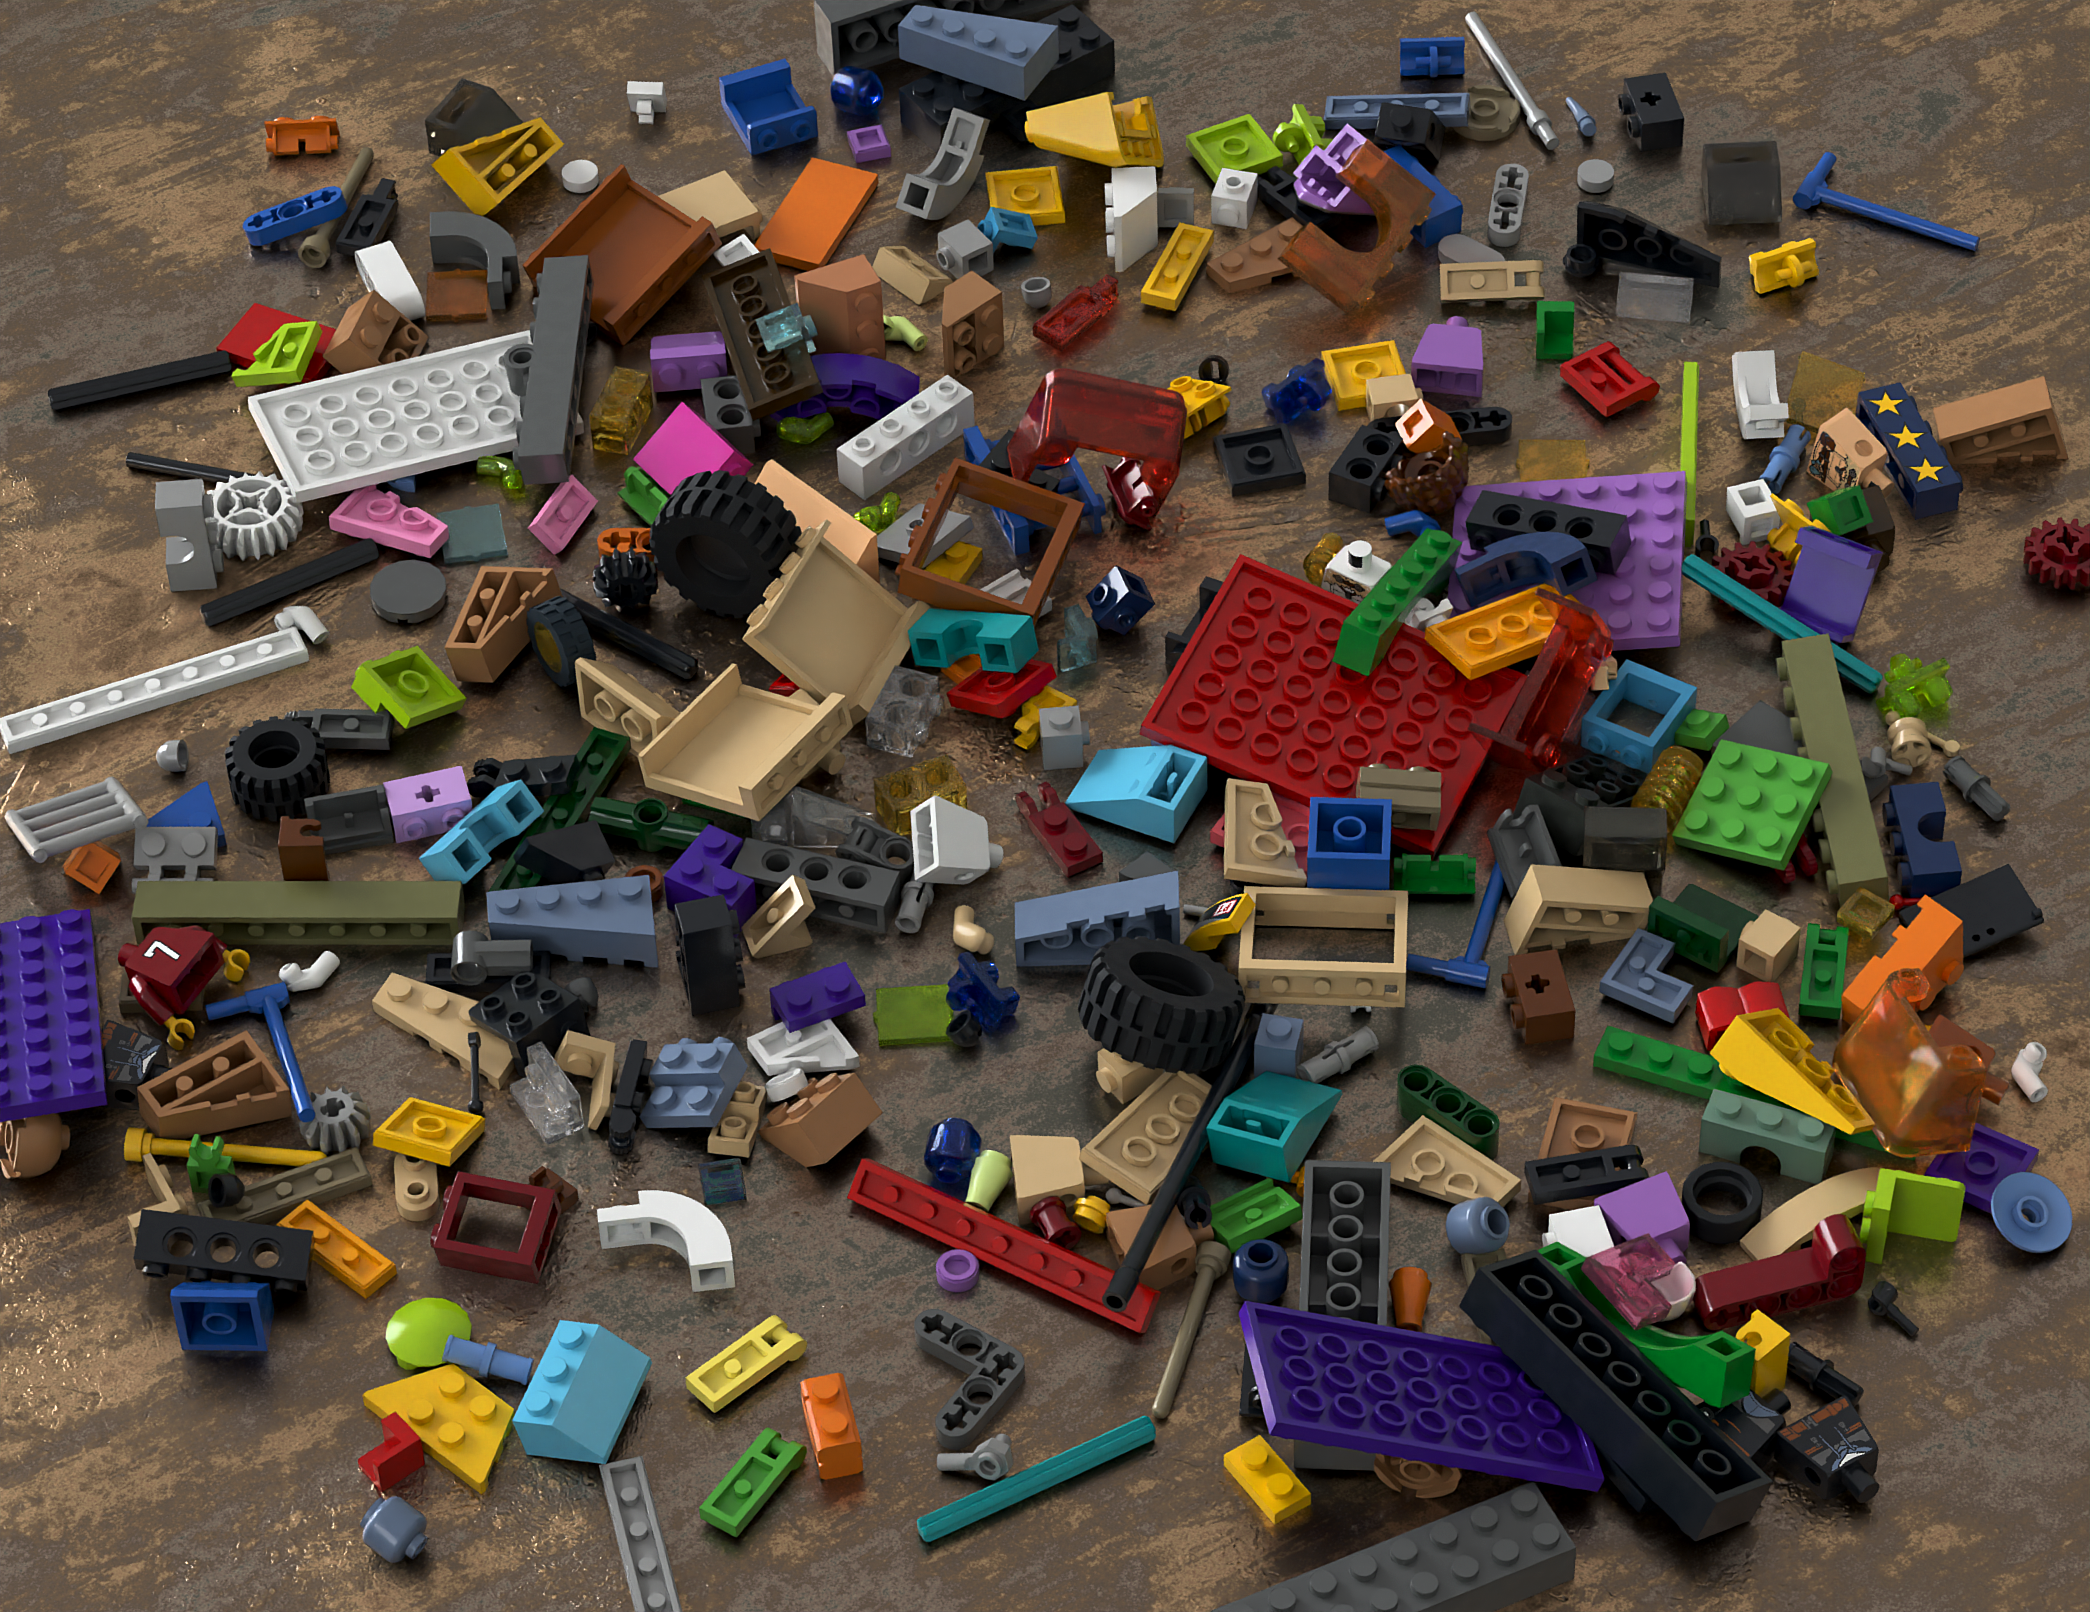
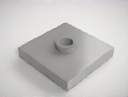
M918 503L877 535L879 558L899 563L902 553L908 555L911 549L908 547L913 528L915 525L922 526L924 522L921 519L924 504ZM952 511L948 512L922 569L974 528L970 516Z

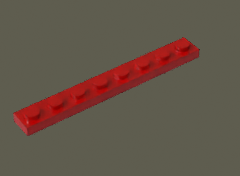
M862 1158L847 1196L848 1199L954 1248L966 1250L982 1261L1138 1333L1147 1331L1161 1295L1160 1291L1139 1282L1126 1309L1122 1312L1111 1311L1103 1304L1102 1297L1115 1273L1114 1270L874 1160Z

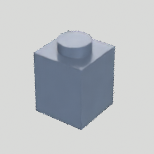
M1262 1014L1254 1043V1077H1258L1265 1071H1270L1297 1078V1066L1301 1063L1303 1055V1019Z

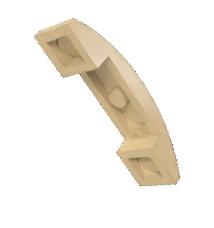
M1870 1167L1849 1171L1805 1190L1781 1205L1753 1227L1740 1240V1247L1753 1261L1800 1250L1801 1244L1813 1239L1815 1226L1824 1218L1834 1214H1843L1850 1219L1864 1211L1867 1190L1876 1191L1880 1169L1878 1167Z

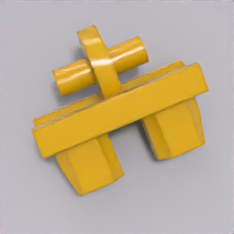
M1811 238L1799 242L1791 241L1782 244V247L1765 253L1761 251L1751 254L1749 256L1750 273L1754 276L1755 291L1762 294L1787 285L1796 288L1803 285L1805 279L1819 275V269L1815 260L1816 242Z

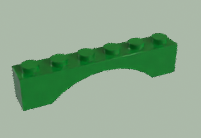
M1427 528L1344 620L1332 662L1369 676L1383 660L1398 630L1418 601L1428 593L1438 597L1447 587L1449 576L1456 566L1462 542L1451 538L1444 531Z
M1559 1242L1537 1250L1676 1387L1684 1388L1704 1399L1707 1404L1720 1409L1749 1395L1755 1348L1724 1331L1705 1336H1684L1669 1333L1650 1325L1631 1312L1615 1297L1601 1279L1589 1258Z

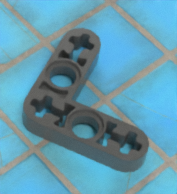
M928 1309L921 1312L914 1322L917 1345L927 1353L970 1375L938 1412L935 1419L938 1442L945 1448L959 1450L967 1447L975 1440L1025 1379L1024 1357L1014 1347L940 1309ZM937 1328H942V1332H940V1331H938V1330H936V1329H937ZM967 1343H973L981 1347L980 1352L972 1356L963 1355L958 1352V1349ZM1009 1365H1010V1366H1013V1370H1011V1369H1009V1368H1007V1367H1008ZM998 1367L1001 1368V1369H1004V1370L1000 1373L999 1376H998ZM975 1392H986L992 1396V1399L985 1404H975L969 1400V1397ZM962 1420L963 1429L957 1427ZM947 1426L953 1427L954 1429L950 1431L948 1430Z

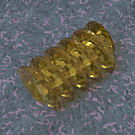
M1681 746L1665 748L1659 755L1658 760L1652 766L1651 771L1631 802L1633 815L1646 829L1658 834L1671 833L1675 828L1676 822L1681 818L1682 812L1686 809L1702 777L1701 773L1704 770V762L1698 755Z

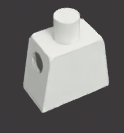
M938 796L931 797L910 811L915 881L964 885L988 872L989 868H997L1001 864L1003 848L998 844L989 842L988 825L983 816Z

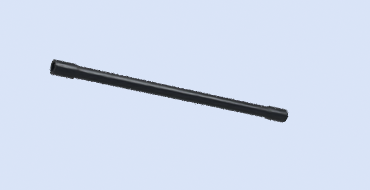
M1251 1003L1244 1017V1023L1227 1058L1214 1080L1120 1268L1115 1271L1102 1297L1103 1304L1109 1310L1122 1312L1126 1309L1139 1284V1277L1208 1141L1206 1127L1224 1098L1232 1094L1254 1050V1043L1262 1014L1274 1015L1278 1004Z

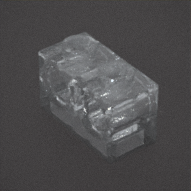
M895 665L865 719L867 746L911 758L917 746L925 743L933 717H938L942 711L944 695L940 694L939 677Z

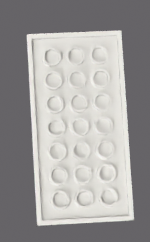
M530 330L248 397V407L283 479L286 481L287 487H290L291 495L294 496L296 504L513 451L514 447H519L516 424L517 421L523 420L520 414L521 396L515 395L510 390L503 357L505 352L515 345L532 344ZM579 413L577 415L575 435L584 433V422Z

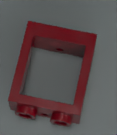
M458 1171L453 1186L449 1185L444 1193L443 1209L445 1211L441 1224L436 1223L431 1233L430 1245L431 1248H434L440 1265L538 1284L562 1209L556 1191L554 1189ZM469 1197L532 1209L518 1253L455 1241Z

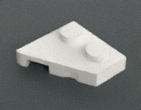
M831 1019L789 1033L785 1024L780 1022L747 1038L748 1050L768 1076L780 1075L793 1069H800L804 1073L850 1070L860 1067L859 1055Z

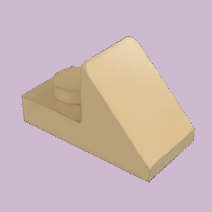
M791 875L741 927L752 957L759 959L812 944L813 941L804 920L815 909V905L804 879Z

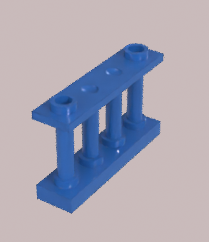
M1049 406L1042 408V428L1021 434L1039 444L1047 443L1051 454L1040 456L1032 467L1042 471L1059 467L1065 478L1059 479L1060 484L1057 494L1062 495L1072 492L1077 501L1085 503L1082 517H1086L1094 534L1101 533V516L1106 514L1104 500L1100 493H1094L1069 446L1063 422L1060 419H1055ZM978 426L963 429L964 457L966 461L979 466L1001 439L992 442L989 438L984 439ZM989 505L1015 556L1030 552L1029 536L1034 534V530L1049 527L1046 524Z

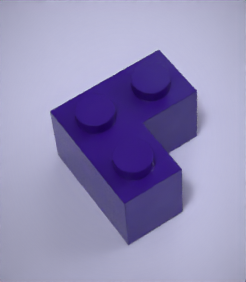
M708 824L664 875L667 909L675 912V904L724 894L728 910L735 909L737 912L741 932V927L757 912L754 880L731 870L743 846V839Z

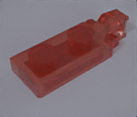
M1106 274L1091 288L1079 285L1034 323L1033 336L1062 352L1113 307V302L1119 297L1118 280Z

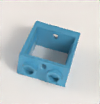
M1626 659L1617 671V679L1610 680L1609 690L1601 692L1582 718L1580 746L1652 775L1674 745L1675 732L1692 709H1696L1697 687ZM1622 699L1665 715L1650 737L1607 721Z

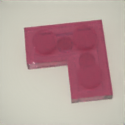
M1649 1233L1585 1259L1581 1270L1634 1330L1666 1318L1672 1308V1305L1651 1282L1670 1275L1675 1262Z

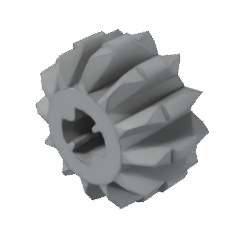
M343 1085L338 1091H331L326 1086L325 1092L322 1095L311 1093L310 1099L315 1111V1118L310 1122H299L301 1135L307 1140L311 1151L321 1148V1151L328 1156L333 1150L343 1152L348 1147H357L359 1149L361 1139L369 1138V1120L371 1119L369 1107H367L366 1102H363L359 1091L349 1093Z

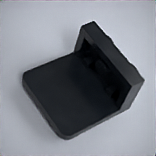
M533 970L517 974L512 980L492 994L484 997L469 1010L472 1022L508 1043L517 1073L526 1080L531 1079L554 1062L555 1054L568 1030L591 1036L579 997Z

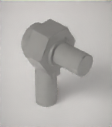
M998 1434L995 1438L991 1437L977 1446L974 1453H939L937 1456V1468L939 1471L976 1470V1473L981 1477L995 1481L1009 1472L1013 1465L1010 1448L1012 1441L1008 1435Z

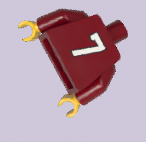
M198 925L183 928H154L139 946L126 943L121 947L118 954V962L120 966L125 968L130 980L129 990L140 1006L159 1026L164 1024L170 1030L168 1042L175 1050H183L184 1041L176 1033H185L189 1039L193 1040L195 1030L191 1021L183 1018L176 1019L173 1014L182 1015L224 963L223 973L225 977L234 982L241 981L244 974L243 970H247L250 963V957L246 951L241 949L228 951L226 949L227 944L215 937L214 933L208 932Z

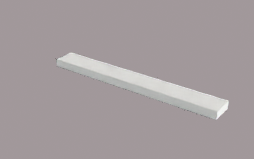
M291 627L0 718V733L9 754H13L308 662V650L297 627Z

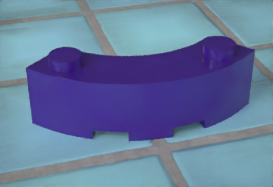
M847 353L813 355L811 359L823 393L776 411L769 416L787 428L808 416L825 413L827 407L840 406L850 407L852 413L867 415L880 420L919 394L920 377L898 364L871 356Z

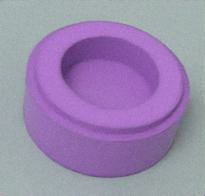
M961 1249L950 1250L942 1254L936 1263V1277L939 1285L947 1291L956 1293L965 1292L973 1288L979 1280V1263L977 1258L972 1253Z

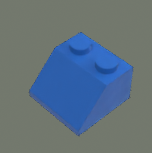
M183 1282L171 1289L170 1298L182 1350L268 1351L274 1314L269 1283Z

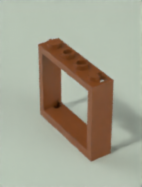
M954 458L947 474L944 472L939 474L935 486V492H938L935 499L929 497L926 501L921 517L924 520L922 526L915 525L908 543V547L911 548L908 555L902 553L900 556L899 564L895 571V575L900 576L898 593L947 610L1032 616L1035 627L1080 529L1085 503ZM957 493L1056 528L1022 604L922 570L923 564Z

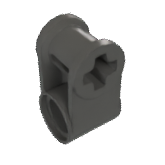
M861 816L855 817L851 823L852 831L846 842L839 844L835 851L836 856L850 861L900 871V884L907 883L914 870L912 842L906 837L881 827L871 819ZM899 857L906 863L895 865L889 862L888 859Z

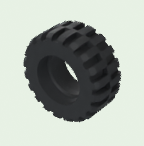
M719 470L713 474L711 471H705L688 476L675 488L651 525L649 542L651 555H655L654 563L658 571H663L664 580L670 587L675 586L679 590V595L685 600L691 599L697 603L696 607L707 611L710 609L715 611L716 615L723 617L730 616L731 614L734 615V618H747L760 604L764 605L767 599L763 597V593L776 578L780 579L783 573L779 568L792 552H797L799 547L795 542L802 534L800 526L795 525L797 523L796 517L792 511H787L783 507L784 502L777 495L773 497L766 491L767 487L759 482L754 484L748 481L746 476L740 474L731 476L729 471Z
M1136 936L1134 939L1122 937L1116 941L1112 940L1095 952L1078 1003V1012L1084 1029L1088 1030L1089 1036L1094 1041H1100L1103 1048L1109 1052H1116L1122 1055V1059L1131 1063L1135 1061L1144 1064L1143 1067L1155 1070V1068L1165 1069V1072L1169 1073L1185 1071L1186 1074H1193L1200 1070L1204 1072L1211 1070L1227 1058L1245 1008L1246 999L1242 986L1239 984L1236 976L1229 974L1227 967L1220 962L1215 963L1212 961L1210 956L1202 952L1190 950L1191 947L1186 945H1175L1169 943V940L1160 938L1150 940L1143 936Z

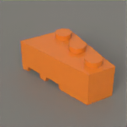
M1924 895L1917 903V906L1921 908V912L1907 929L1899 925L1892 933V936L1897 941L1882 959L1874 955L1841 995L1842 1019L1879 1046L1891 1035H1898L1916 1012L1927 1009L1935 999L1936 994L1947 984H1954L1964 970L1963 921L1927 895Z

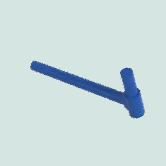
M1831 152L1823 154L1814 170L1807 174L1793 196L1794 204L1801 209H1808L1813 205L1823 202L1972 251L1977 250L1980 242V237L1828 189L1825 178L1837 160L1836 156Z
M1495 860L1465 957L1458 956L1445 961L1408 954L1406 970L1445 977V981L1487 988L1491 967L1481 958L1505 885L1497 860Z
M285 982L246 991L243 996L205 1005L209 1021L249 1011L250 1014L264 1013L298 1117L302 1122L312 1121L315 1118V1111L280 1011L281 1008L290 1004Z

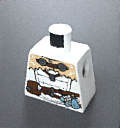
M1357 540L1350 545H1345L1325 568L1321 588L1360 604L1393 566L1389 562L1372 555V547L1368 542Z

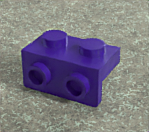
M846 962L822 968L817 972L769 988L771 1013L775 1020L782 1019L789 1033L866 1006L865 994Z

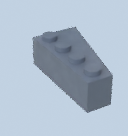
M1178 871L1015 903L1016 967L1091 965L1095 952L1112 940L1116 941L1122 937L1134 939L1136 936H1143L1150 940L1160 938L1169 940V943L1175 945L1180 944Z
M649 875L486 892L491 940H532L533 951H550L551 954L567 957V961L583 962L584 957L607 958L608 964L624 965L625 960L644 961V967L659 968Z

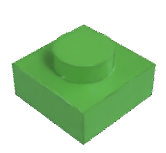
M1692 709L1675 732L1674 740L1676 745L1709 751L1712 748V744L1729 729L1726 714Z

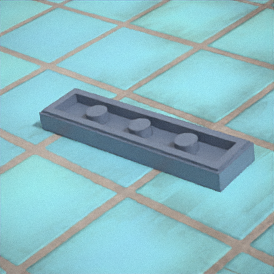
M1469 93L1327 96L1324 115L1325 130L1343 129L1346 124H1349L1354 129H1373L1377 126L1381 103H1392L1430 109L1445 127L1468 126Z

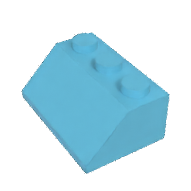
M560 1320L512 1420L526 1454L606 1464L652 1365L650 1357L601 1325Z

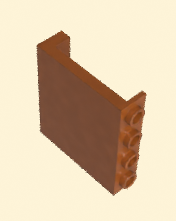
M620 164L586 200L580 203L570 217L562 225H559L537 250L531 253L528 260L522 266L532 285L537 288V273L543 272L544 258L588 255L594 280L590 321L597 324L598 330L624 346L722 245V242L711 221L702 216L696 222L631 180L625 166Z

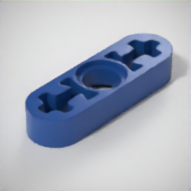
M325 187L249 216L243 223V229L251 245L262 246L336 219L346 212L348 205L339 187Z

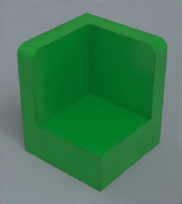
M1537 301L1536 359L1573 358L1574 302Z
M1860 485L1838 489L1807 503L1813 521L1815 519L1819 520L1831 533L1838 536L1873 522Z

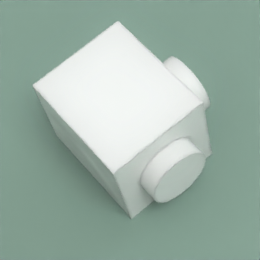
M1222 168L1211 195L1212 224L1247 229L1258 201L1257 173Z

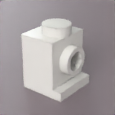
M1764 479L1727 487L1726 511L1740 534L1742 546L1750 544L1751 541L1767 540V535L1773 528L1779 529L1780 517L1770 498L1772 493Z

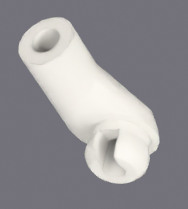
M288 606L283 609L282 613H278L274 619L279 631L296 626L297 630H303L313 644L323 642L330 634L313 610L307 606Z

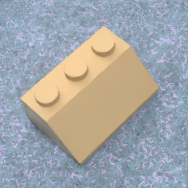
M581 657L574 662L581 717L596 728L630 737L631 749L629 752L636 757L682 713L667 704L661 695L652 693L639 684L633 675L625 674L613 664Z

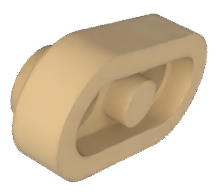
M398 1153L394 1160L395 1195L398 1212L403 1218L410 1221L427 1220L436 1214L440 1206L437 1163Z

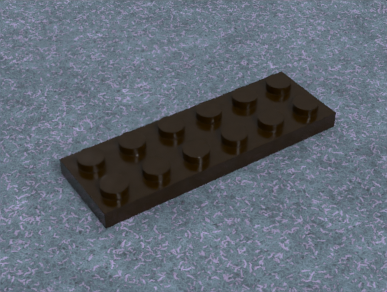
M770 248L702 275L753 421L823 393L817 372Z

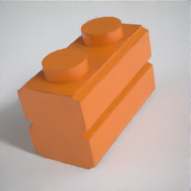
M834 1373L804 1379V1381L800 1382L802 1409L820 1479L828 1480L858 1474L863 1471L861 1440L844 1375Z

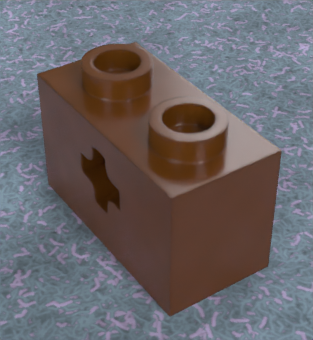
M1557 949L1508 956V971L1501 975L1502 990L1505 998L1512 999L1513 1005L1510 1007L1512 1024L1514 1029H1521L1525 1045L1574 1038L1576 1010Z

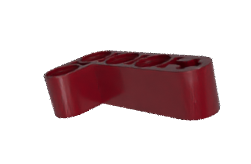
M1834 1214L1824 1218L1815 1226L1812 1247L1699 1276L1695 1279L1696 1291L1692 1300L1704 1326L1708 1330L1714 1331L1746 1324L1751 1320V1314L1757 1309L1767 1317H1773L1851 1296L1861 1287L1866 1252L1850 1219L1843 1214Z

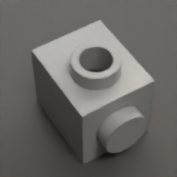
M967 219L938 233L937 260L944 270H949L957 279L971 270L979 276L994 270L993 243L970 220Z
M1079 705L1039 709L1040 744L1044 770L1083 767V745H1090L1088 721L1080 720Z

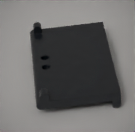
M2009 864L1931 897V899L1963 921V958L2044 923L2042 910L2035 906ZM1915 904L1899 911V923L1905 924L1907 928L1921 912V908Z

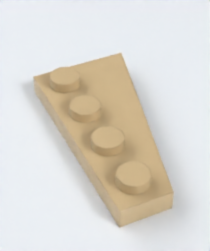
M393 972L372 1000L375 1013L412 1036L416 1034L422 1036L429 1041L431 1048L441 1054L446 1051L460 1060V1066L470 1072L471 1057L468 1033L478 1032L481 1038L479 1073L486 1076L488 1083L499 1090L515 1068L508 1043L471 1021L469 1010L478 1004L479 1001Z

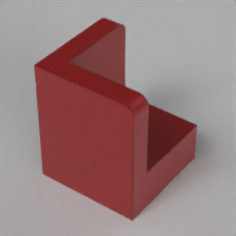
M396 1411L381 1420L385 1442L358 1459L359 1468L381 1492H384L425 1465L421 1438Z

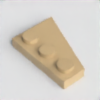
M1231 778L1227 780L1225 787L1224 879L1280 887L1305 888L1307 877L1303 868L1299 869L1294 858L1295 848L1292 841L1287 840L1281 826L1283 819L1271 790L1266 783Z
M1424 1115L1373 1161L1391 1162V1184L1454 1204L1479 1197H1489L1504 1207L1521 1191V1179Z

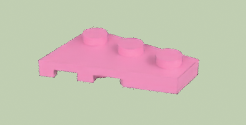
M376 484L355 489L329 516L331 530L345 533L352 537L371 538L374 542L383 546L393 547L427 558H431L449 539L448 525L418 507H406L400 503V496L391 491L383 493L376 489Z

